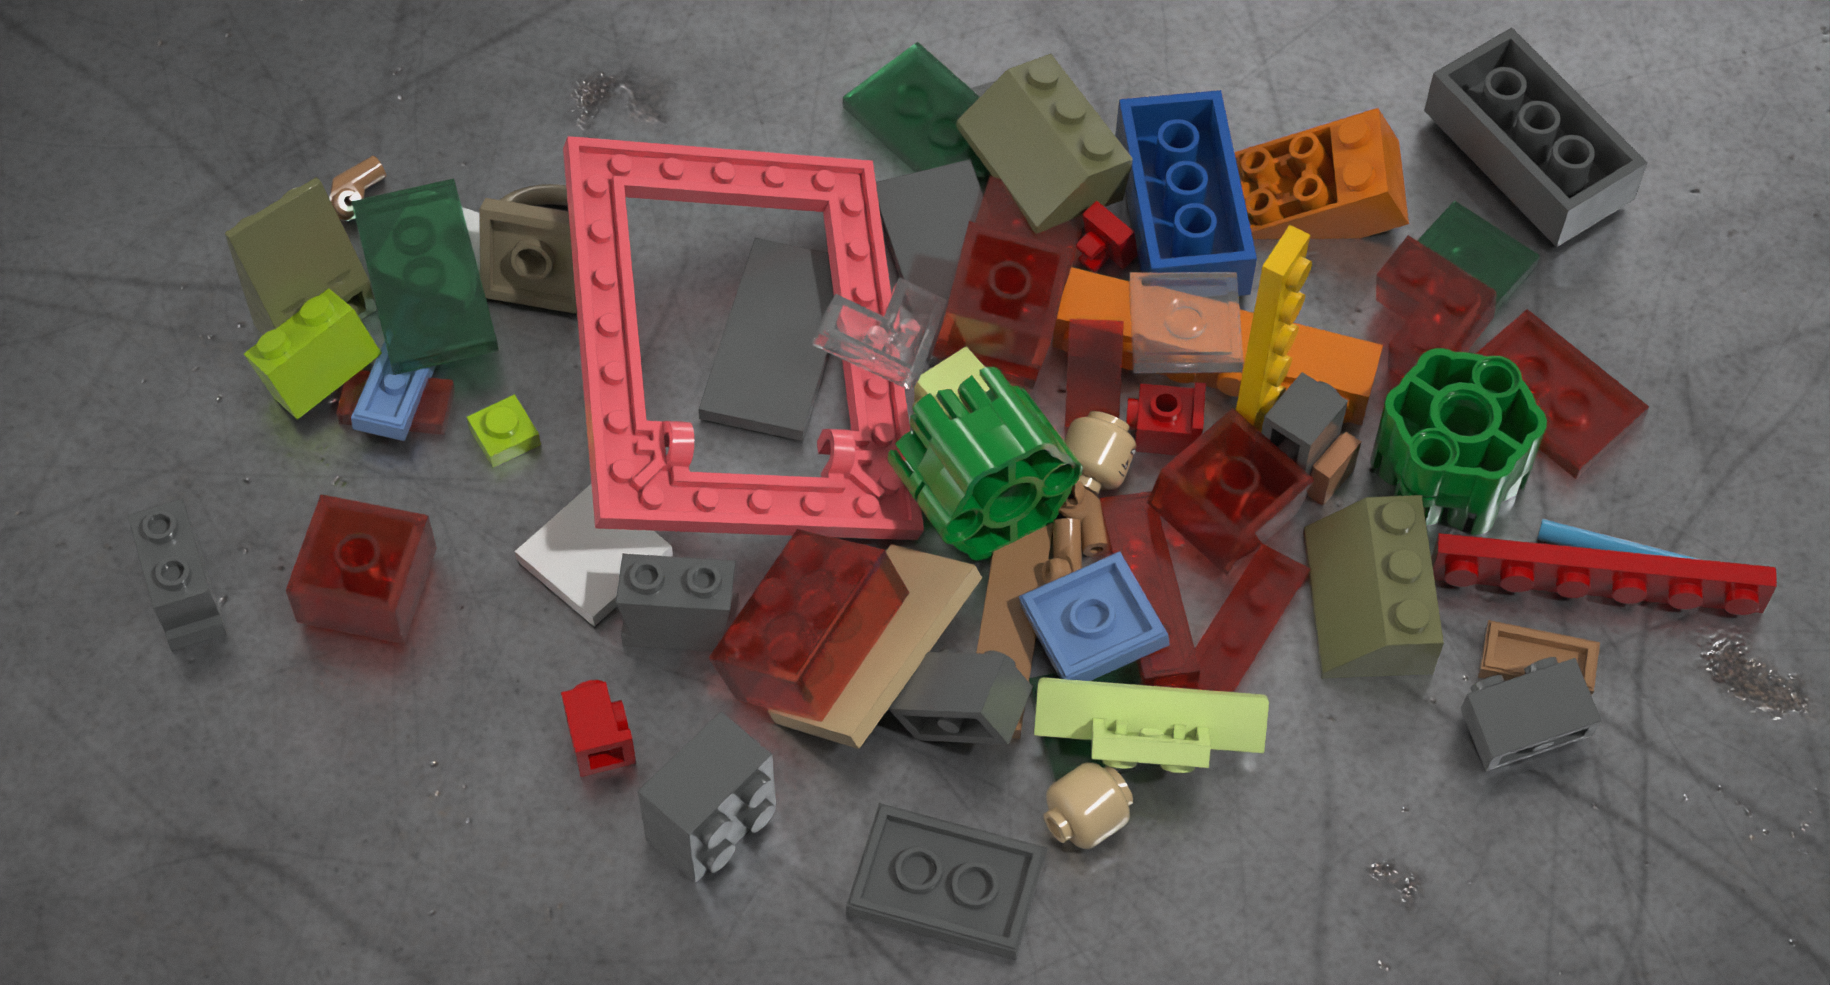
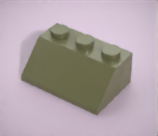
M1051 53L1007 69L957 120L956 128L1035 234L1081 217L1096 201L1107 207L1122 201L1124 198L1133 158Z
M1422 495L1366 497L1305 526L1303 536L1321 678L1433 675L1444 641Z

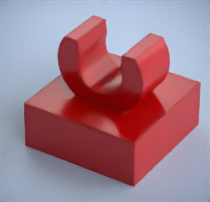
M1096 201L1082 214L1086 235L1076 244V249L1082 253L1078 257V261L1094 273L1099 270L1108 258L1124 269L1138 256L1135 232L1101 203Z

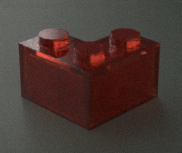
M1407 235L1376 274V301L1407 320L1388 344V369L1402 378L1417 365L1420 356L1430 349L1445 348L1453 352H1467L1494 318L1497 293L1494 289Z

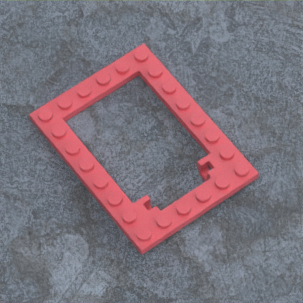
M568 136L563 147L595 529L918 540L924 531L921 508L887 459L890 450H897L902 459L906 460L895 443L904 434L910 432L873 161ZM625 197L823 212L851 430H822L817 440L818 454L830 455V458L821 472V477L690 472L689 466L694 453V429L692 423L646 420ZM665 447H669V451H668L667 455H666V448H665Z

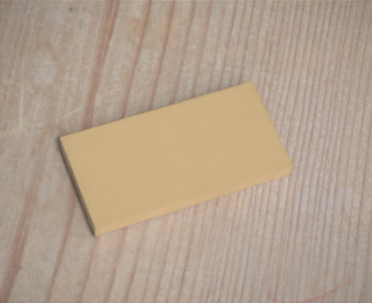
M891 544L769 708L768 713L775 723L860 749L919 667L927 652L932 649L981 581L982 576L976 566Z

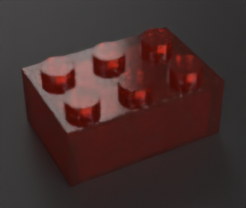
M797 529L713 650L709 660L737 700L822 722L910 592L884 549Z

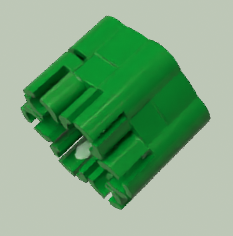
M1445 348L1430 349L1420 356L1417 365L1404 376L1399 386L1393 388L1386 397L1370 457L1371 468L1373 470L1380 467L1378 476L1386 483L1396 485L1394 496L1422 495L1423 507H1426L1424 512L1426 526L1440 522L1445 507L1449 508L1447 522L1460 531H1463L1470 513L1475 514L1471 535H1480L1488 532L1493 527L1502 502L1516 496L1518 489L1522 491L1525 489L1547 427V419L1543 410L1536 405L1532 392L1522 380L1518 366L1511 360L1502 356L1486 357L1474 353L1453 352Z
M986 367L979 370L980 376L990 388L987 392L983 390L972 375L959 385V398L952 389L938 390L936 397L953 420L948 418L931 393L922 397L912 408L915 414L910 416L909 424L914 431L907 432L895 443L906 460L902 459L897 450H890L887 457L888 463L943 541L947 544H953L958 550L967 553L973 560L989 558L993 556L994 551L1053 523V520L1056 519L1059 513V509L1068 498L1072 487L1080 479L1083 472L1082 464L1025 388L1020 389L1018 386L1010 385L996 367Z

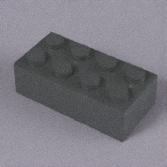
M1512 27L1433 73L1424 111L1556 247L1635 200L1648 162Z

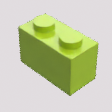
M328 288L319 296L305 302L297 313L279 327L265 333L253 347L244 353V356L272 397L298 420L380 356L382 352L355 310Z

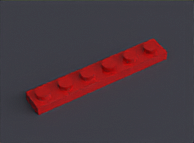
M1438 533L1431 556L1434 580L1446 581L1448 584L1458 587L1474 584L1499 586L1510 592L1538 590L1557 592L1559 595L1567 598H1580L1586 595L1607 597L1625 604L1646 601L1670 604L1677 609H1694L1697 607L1725 609L1727 612L1735 615L1764 613L1777 588L1776 567L1443 533Z

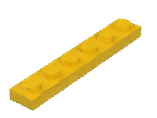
M1291 225L1288 226L1263 264L1228 449V451L1248 460L1260 441L1264 416L1286 391V387L1280 385L1292 363V357L1286 354L1289 352L1297 336L1299 326L1294 325L1293 322L1297 318L1305 300V294L1299 291L1304 285L1312 267V261L1306 259L1310 234Z

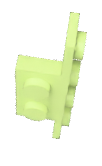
M1041 678L1038 681L1034 735L1091 740L1092 759H1100L1105 765L1114 768H1132L1139 762L1160 764L1162 769L1170 772L1189 773L1194 771L1195 767L1209 768L1211 749L1264 753L1269 700L1263 694Z

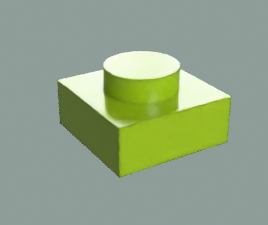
M515 394L466 417L469 430L492 468L541 445L537 429Z

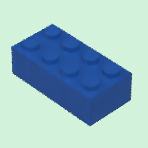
M1221 90L1119 99L1115 136L1133 158L1125 192L1132 229L1135 232L1143 285L1201 300L1251 295L1257 256Z

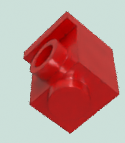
M1195 382L1194 388L1140 383L1138 399L1128 398L1126 423L1130 427L1129 430L1135 431V452L1199 457L1204 426L1206 383Z
M588 680L576 685L572 690L561 692L580 777L637 764L633 739L622 700L611 702L606 681Z

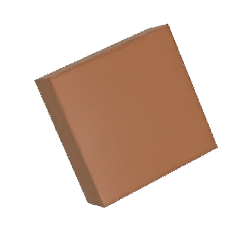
M1348 432L1340 434L1313 465L1307 490L1309 497L1322 506L1330 499L1354 471L1361 446L1360 440Z

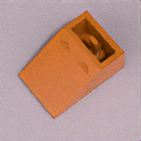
M1379 108L1234 152L1253 240L1281 239L1289 225L1310 234V239H1360L1409 224L1400 143Z

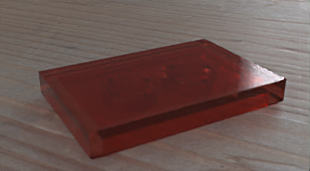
M1528 309L1475 353L1486 357L1502 356L1518 366L1522 380L1532 392L1536 405L1543 410L1547 419V427L1539 449L1575 479L1644 419L1649 409L1646 403Z

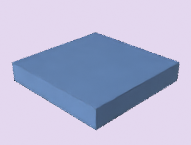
M1117 552L1018 596L1023 612L1060 679L1091 681L1170 645L1167 631L1121 552Z

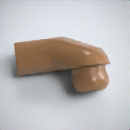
M374 155L333 179L329 199L339 219L348 221L355 219L363 208L365 190L386 178L387 175L384 167Z
M1078 480L1059 509V513L1065 518L1081 520V545L1084 555L1089 557L1101 556L1110 550L1103 507L1099 498L1085 488L1083 483Z
M1071 518L1053 520L1054 558L1047 560L1043 565L1042 578L1045 584L1082 568L1081 520Z

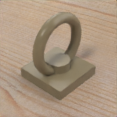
M533 185L512 191L500 200L485 198L479 209L480 297L577 314L569 213L567 211L537 206L545 204L568 206L566 185Z

